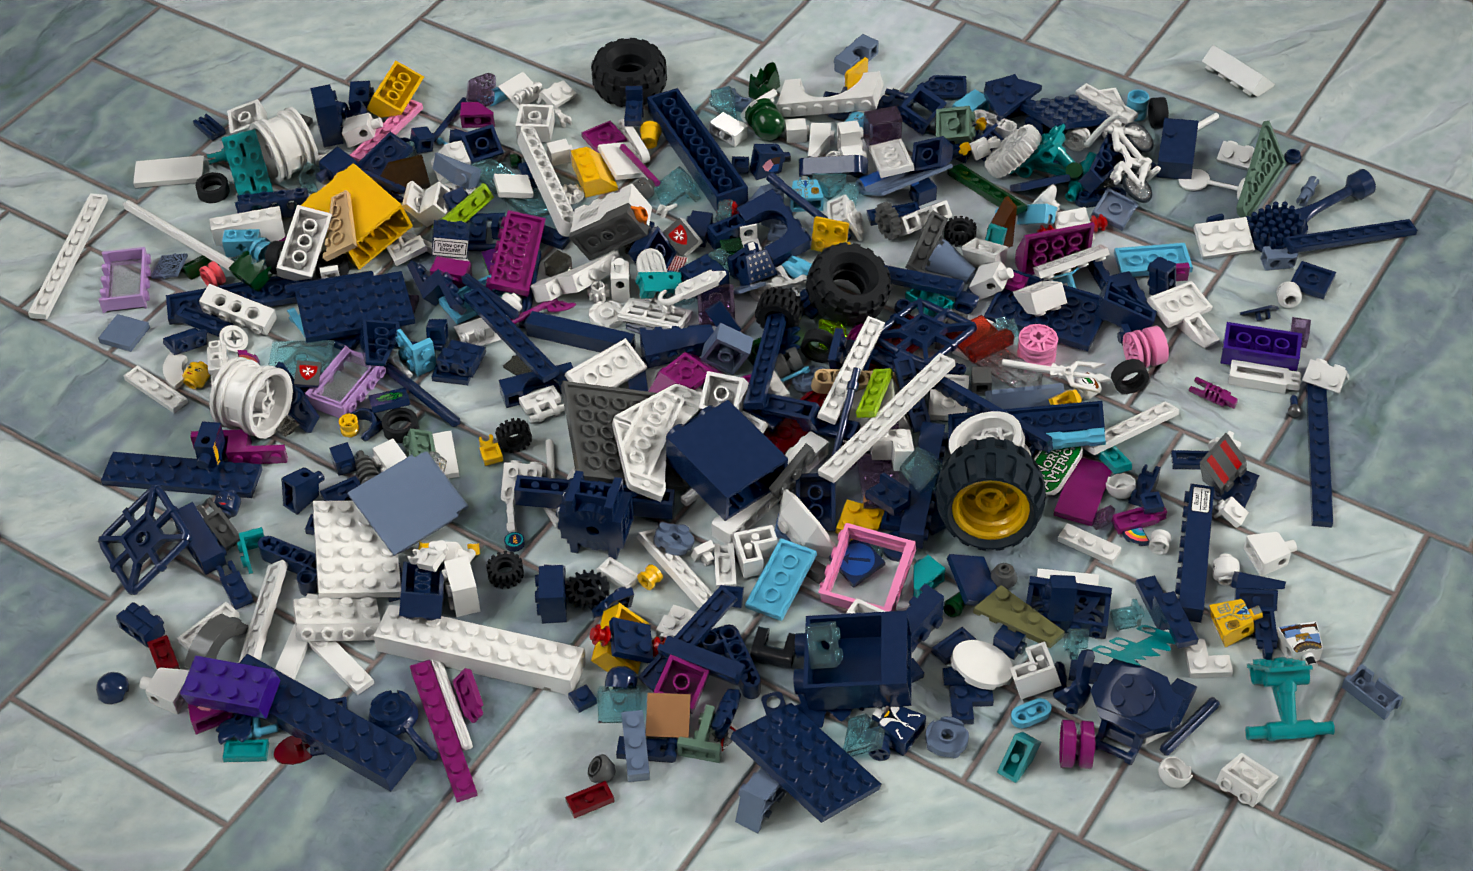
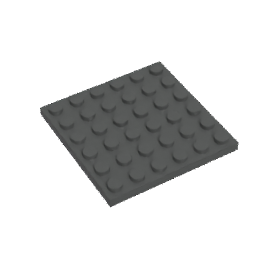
M563 381L561 390L575 471H583L584 480L603 481L612 484L614 477L623 478V485H626L612 426L613 418L615 415L657 393ZM666 462V489L686 492L688 483Z

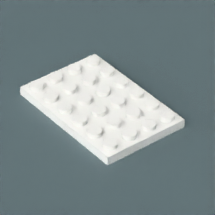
M313 501L318 598L400 597L401 582L398 554L393 556L354 502Z

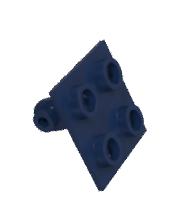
M1246 470L1241 477L1238 476L1233 481L1234 485L1228 492L1224 491L1220 495L1214 490L1213 499L1218 501L1223 499L1225 501L1233 497L1245 508L1252 491L1257 487V480L1260 475Z

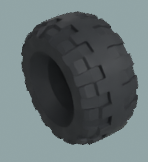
M621 38L614 42L611 41L605 44V47H601L597 51L594 60H592L593 86L598 95L609 104H615L618 107L626 106V86H643V103L646 105L648 104L647 97L662 93L666 86V59L658 47L653 43L650 44L647 40Z
M847 242L836 244V246H829L820 255L816 256L809 269L806 282L808 299L812 307L818 309V314L823 318L830 319L831 323L836 325L841 323L847 327L865 323L868 316L876 318L888 301L892 287L888 267H884L883 259L880 256L877 257L873 250L863 248L861 244L853 243L848 245ZM842 279L852 282L858 287L861 294L852 295L842 291L835 285L834 280Z

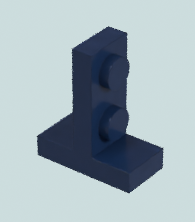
M626 86L624 126H641L642 117H644L643 86Z

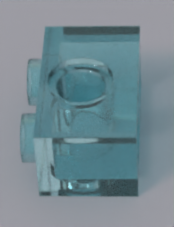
M836 621L810 623L806 627L811 669L837 667L843 660V652L838 645L840 630L839 627H836ZM822 640H825L829 643V650L824 649L822 647Z

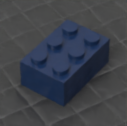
M330 84L310 88L324 148L344 144L343 127H340L343 126L336 91H332Z

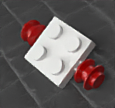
M1083 207L1057 212L1055 222L1053 223L1054 228L1051 224H1048L1047 228L1041 225L1037 233L1094 222V232L1097 233L1099 228L1105 231L1108 222L1102 214H1099L1098 218L1092 215L1089 220L1086 208Z

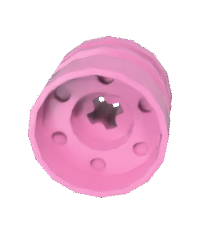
M1032 324L1024 327L1020 331L1016 360L1051 366L1052 363L1055 364L1058 343L1057 333L1052 328L1041 324ZM1024 370L1028 373L1042 374L1041 372Z
M1159 326L1144 328L1142 332L1140 330L1127 332L1123 336V350L1126 360L1138 359L1144 363L1146 368L1149 365L1156 366L1165 364L1168 361L1169 349L1167 340Z

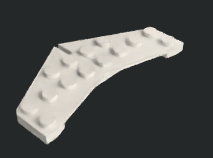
M674 384L614 416L612 421L626 485L631 491L659 502L662 501L666 490V435L675 425H685L700 411L698 407L702 395L701 392L680 384Z

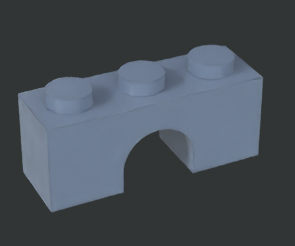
M862 34L839 55H836L834 58V71L845 75L846 71L856 65L860 59L866 57L869 62L878 54L879 41Z
M643 710L621 712L628 782L650 780Z

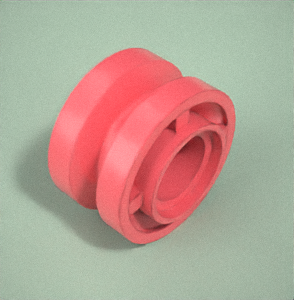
M211 261L208 263V267L203 266L199 269L201 278L207 286L209 284L218 286V284L226 283L224 272L216 262Z

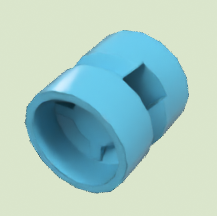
M1139 89L1130 91L1127 97L1126 106L1138 112V118L1134 121H1142L1147 116L1149 94Z

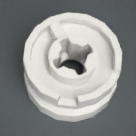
M1086 127L1068 129L1065 134L1064 143L1073 151H1081L1085 148L1084 143L1090 137V132Z

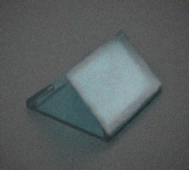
M917 447L900 466V471L919 494H923L936 489L943 465L933 453Z
M628 685L627 688L599 686L597 691L598 723H622L621 712L641 710L642 685L635 687Z

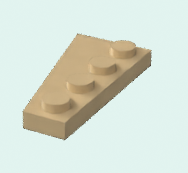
M347 190L331 197L329 213L332 214V218L327 230L329 232L328 238L325 239L326 252L323 253V259L326 261L357 247L351 195Z

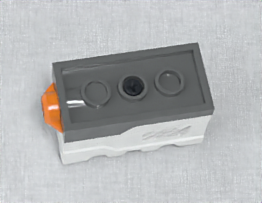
M629 184L621 188L618 193H609L604 199L598 198L589 206L583 205L576 208L569 238L590 261L648 235L652 206L633 184Z

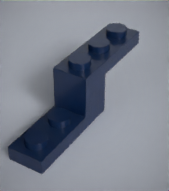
M412 260L407 264L424 300L436 306L439 303L438 299L445 296L451 309L461 315L467 311L464 305L465 301L458 294L459 289L453 284V277L448 272L444 273L437 269L428 277L426 274L427 270L422 264H417Z
M1093 260L1088 262L1087 268L1101 291L1110 278L1114 281V286L1120 290L1126 289L1128 291L1127 295L1135 300L1138 298L1149 305L1144 291L1140 289L1136 278H1133L1130 271L1110 275L1109 271L1103 266L1102 261L1095 262Z
M770 393L767 394L764 409H761L765 414L796 420L804 432L811 431L815 434L836 438L841 419L838 418L835 425L817 418L821 409L818 403ZM848 420L843 440L849 441L860 430L861 424L857 421Z
M1155 575L1137 579L1135 586L1156 628L1169 630L1178 649L1198 644L1199 639L1175 592L1164 593Z

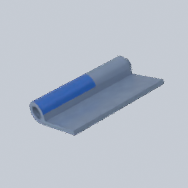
M946 164L938 169L914 174L905 172L880 178L878 171L858 178L856 185L862 195L884 196L908 185H911V187L918 185L920 180L943 172L953 166L952 164Z

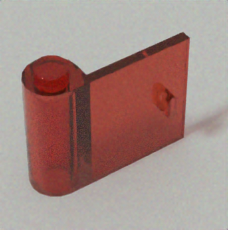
M980 315L970 320L976 323V332L960 343L957 348L971 362L976 363L1013 345L1015 337L1013 332L1007 328L998 331L983 315ZM964 331L946 333L945 336L953 340Z

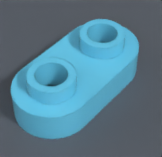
M1037 698L1015 707L1011 713V722L1015 727L1021 729L1042 722L1050 717L1051 704L1045 699Z

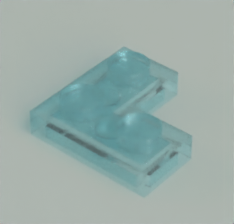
M866 713L849 718L843 749L851 757L882 748L885 730L881 726L869 729L871 717Z

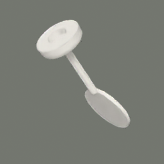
M1193 169L1192 179H1178L1183 189L1190 191L1201 190L1208 184L1237 190V199L1239 200L1245 178L1240 181L1239 186L1211 181L1207 172L1201 169Z

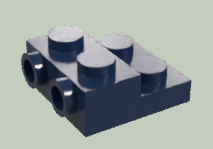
M451 340L447 348L443 347L437 358L438 370L473 378L486 354V347Z

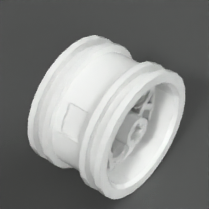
M293 107L279 111L276 117L269 120L262 118L250 124L249 130L255 129L268 175L274 182L281 183L283 180L290 179L291 175L299 170L308 171L319 165V155L313 136L302 116Z
M244 357L230 359L219 370L212 385L209 405L213 420L221 423L222 427L232 430L242 429L251 436L264 439L271 437L281 428L289 413L293 395L291 378L281 368L271 365L261 367L254 360Z
M1000 411L984 412L968 418L956 427L949 439L951 455L958 447H963L969 441L986 439V437H995V439L1001 440L1008 439L1015 445L1022 446L1031 455L1028 446L1025 444V436L1019 421L1013 415Z

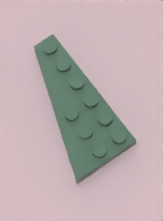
M1263 121L1236 209L1240 218L1251 217V213L1256 211L1286 165L1270 121Z

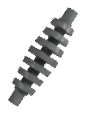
M362 450L356 452L355 465L358 480L363 484L379 473L370 457L365 455Z

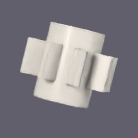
M601 281L593 282L591 288H587L589 300H593L595 303L599 301L605 302L606 297H610L608 285H604Z

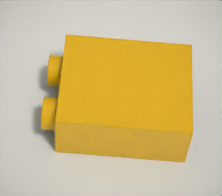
M353 163L344 171L338 172L333 180L318 192L312 193L300 206L329 213L331 197L345 190L350 193L357 247L345 254L348 260L360 270L413 227L402 204ZM327 231V233H326L325 239L328 238V234H329L328 231Z

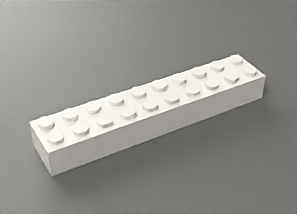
M390 604L374 634V641L378 652L422 662L426 660L440 661L444 664V667L461 671L467 668L471 669L474 674L565 695L575 690L586 664L585 651L581 647L441 616V619L432 621L419 617L406 619L403 616H399V606Z

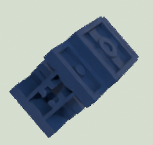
M576 470L573 478L569 479L567 490H564L562 494V503L557 506L556 516L559 517L558 530L561 532V538L567 539V544H570V552L579 553L581 546L597 551L600 549L603 551L608 550L609 557L617 560L620 549L624 548L634 519L632 493L624 492L623 478L614 477L612 484L603 481L584 480V472Z

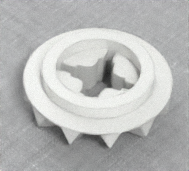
M564 184L562 187L570 204L578 203L584 198L583 187H579L578 184Z
M226 326L219 333V340L222 345L226 344L228 352L233 351L236 354L238 350H244L248 345L247 334L238 326ZM231 335L233 339L237 340L235 344L232 340H229L231 338Z

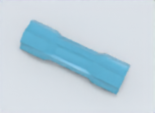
M1104 428L1046 433L1052 437V450L1078 446L1106 445Z

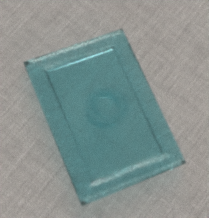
M322 340L306 343V341H273L268 365L275 367L278 362H282L291 375H295L297 360L322 362L323 373L332 362L335 341Z

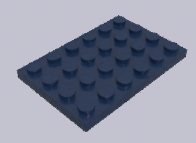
M1013 270L1014 273L1029 277L1026 287L1044 280L1037 276ZM1063 285L1067 303L1061 305V308L1058 310L1045 311L1046 314L1042 316L1027 314L1015 298L1014 291L1003 289L995 294L984 314V318L996 324L1019 331L1032 324L1046 325L1057 333L1058 343L1087 352L1104 321L1094 315L1100 295Z
M402 271L374 275L362 279L357 278L346 282L340 281L335 284L319 285L313 288H301L295 291L306 343L360 334L362 319L399 322L400 326L415 324V317Z
M792 703L732 732L730 737L736 745L821 823L877 792L882 785Z

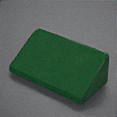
M201 255L184 264L181 271L190 280H193L200 276L199 269L203 266L208 267V263L212 260Z

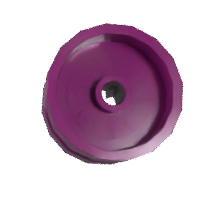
M1062 720L1059 739L1060 767L1072 768L1077 755L1078 766L1081 769H1092L1095 754L1094 722L1081 721L1077 734L1076 724L1073 720Z

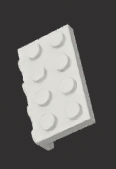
M376 598L293 599L297 641L374 640V634L380 624Z

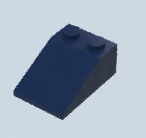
M802 473L799 479L795 480L796 496L820 522L825 531H836V482L832 483L819 476L818 473Z

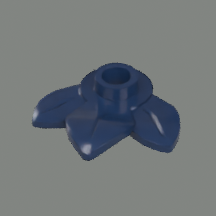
M237 713L233 718L223 721L216 729V732L219 733V744L222 745L234 736L243 743L252 731V717Z

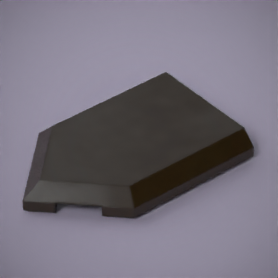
M422 154L388 162L380 175L405 188L410 181L415 182L422 189L431 187Z

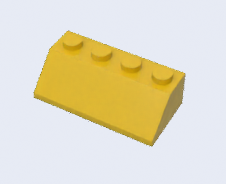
M395 60L372 96L367 110L380 118L402 115L424 76Z

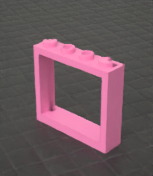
M845 523L844 529L838 534V545L833 547L831 553L832 562L826 566L825 581L820 583L818 593L821 596V602L849 609L856 600L831 592L850 539L903 553L884 607L869 603L886 612L895 611L916 552L915 541Z

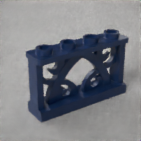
M1030 576L1026 604L1033 609L1043 606L1044 599H1041V587H1045L1046 578ZM1077 583L1075 606L1081 611L1074 614L1073 621L1051 622L1067 634L1106 639L1112 588ZM1032 596H1039L1040 601L1032 603ZM1098 605L1104 606V614L1096 609ZM1043 607L1040 608L1038 612L1047 618V613L1043 612ZM1091 614L1098 616L1101 622H1095V617Z

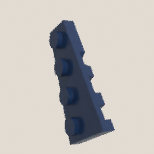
M278 362L275 367L285 370L292 381L293 395L287 416L305 432L311 433L320 417L301 388L294 386V378L284 363Z

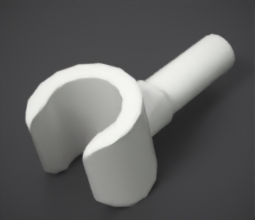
M674 203L669 206L660 204L656 214L659 213L661 218H665L667 212L676 208L677 204Z

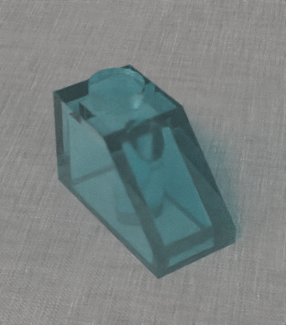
M726 86L711 90V97H709L711 107H714L718 114L724 112V114L730 115L737 120L735 94L731 87Z

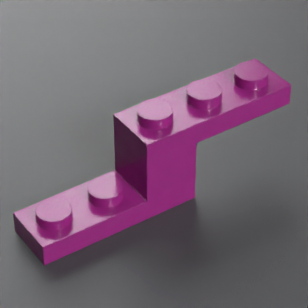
M242 429L223 430L227 446L226 455L229 462L252 464L287 463L288 456L285 444L252 446L251 436ZM191 431L190 438L193 448L199 431Z

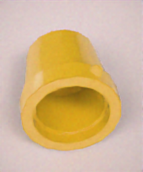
M654 121L643 122L640 126V138L647 149H653L657 146L662 132L660 124Z

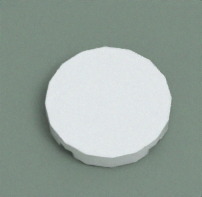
M612 300L595 303L589 310L590 323L615 329L624 322L617 320L618 313L623 306Z

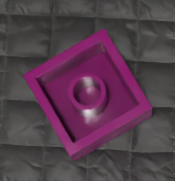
M670 654L653 693L691 694L690 714L693 715L708 681L709 670Z

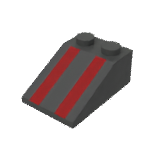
M1227 433L1220 438L1199 462L1203 482L1213 486L1214 490L1220 495L1224 491L1228 492L1234 485L1233 481L1238 476L1241 477L1247 470L1245 457Z

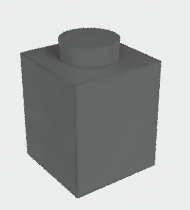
M991 366L972 367L971 389L973 393L985 396V391L992 390Z

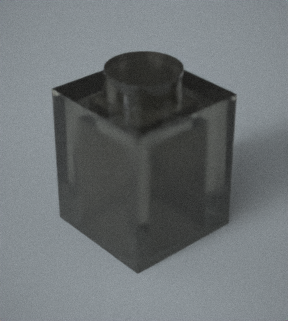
M559 250L544 261L545 275L549 277L573 269L571 256Z

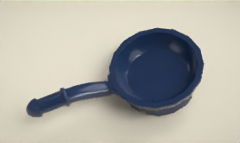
M389 690L378 694L371 702L368 721L394 736L407 733L419 748V751L423 752L429 760L435 761L437 759V752L432 750L413 729L418 719V708L409 695L400 690H397V693H392Z

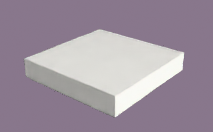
M494 174L493 180L498 197L533 198V190L528 175Z

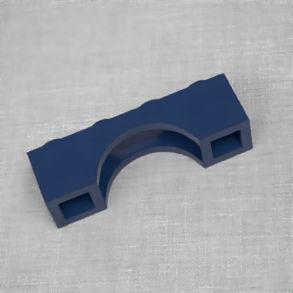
M572 363L556 365L559 369V375L545 383L533 371L500 379V393L505 407L509 408L520 405L519 397L525 396L536 389L554 385L559 394H562L561 384L563 381H568L564 375L567 371L573 369Z

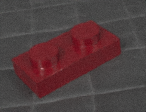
M167 635L147 642L157 669H180Z
M606 781L565 797L574 819L615 802Z

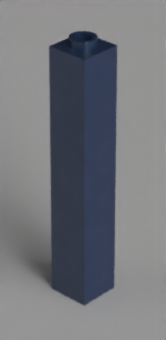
M532 311L524 322V327L529 337L599 353L626 338L635 350L636 348L635 334L536 311Z

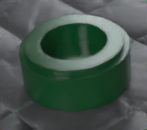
M1077 162L1070 163L1065 170L1066 174L1070 175V180L1073 181L1079 180L1084 173L1082 165Z

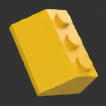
M589 147L571 150L572 167L580 186L583 187L585 198L618 191L615 179L600 153Z
M621 603L603 611L600 623L601 629H603L605 626H609V621L612 617L650 625ZM598 642L594 647L591 658L593 663L607 672L613 667L625 666L638 674L641 663L612 656L611 642L605 647H602L600 642Z

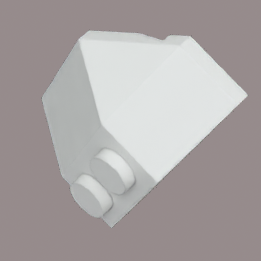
M788 489L784 490L777 523L780 531L786 534L791 542L817 551V556L829 558L833 547H836L835 543L830 540L823 526L800 499Z

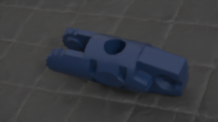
M727 689L718 705L711 723V728L715 730L714 734L717 739H722L726 736L734 719L741 698L739 689Z

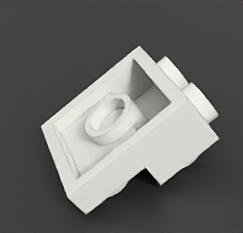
M673 605L668 615H664L658 625L656 636L660 638L661 642L667 636L674 637L696 612Z
M1240 753L1221 769L1215 783L1219 785L1221 790L1228 791L1237 796L1241 803L1254 807L1263 799L1266 791L1276 784L1279 776L1245 754Z

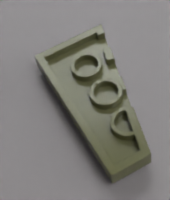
M1002 585L973 609L974 614L978 616L982 614L989 617L991 622L996 624L998 622L1002 623L1013 632L1019 631L1026 634V638L1037 643L1045 641L1048 648L1053 647L1064 637L1065 631Z

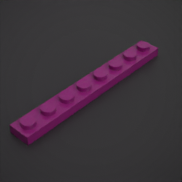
M430 660L410 665L412 677L456 802L478 796Z

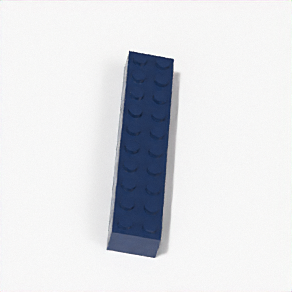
M675 88L647 97L649 115L654 122L660 124L662 134L715 211L720 212L730 209L733 201L738 206L745 204L748 201V186L680 90Z
M248 653L239 662L240 664L273 669L281 680L266 719L263 718L271 724H277L278 728L296 738H300L304 743L324 752L325 755L391 792L417 760L412 745Z

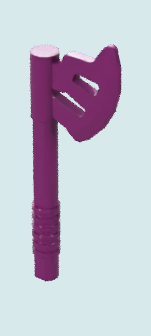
M555 298L552 301L542 302L520 313L519 317L515 320H510L517 324L529 317L532 311L540 312L548 309V312L566 311L576 306V303L558 301Z

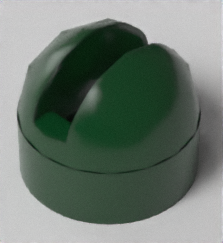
M510 154L511 168L518 167V164L522 163V158L519 154Z

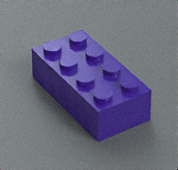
M1227 322L1220 363L1231 365L1232 360L1288 368L1290 371L1297 372L1302 333Z
M195 656L180 695L189 705L266 719L281 680L273 669Z

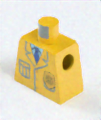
M1242 599L1209 605L1211 619L1225 647L1255 632L1253 621L1263 618L1259 606L1247 609Z

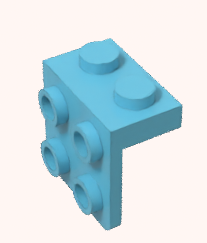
M401 329L396 330L397 337L395 338L400 347L398 354L402 360L405 359L409 370L414 371L417 377L434 370L436 357L433 341L427 338L412 345Z

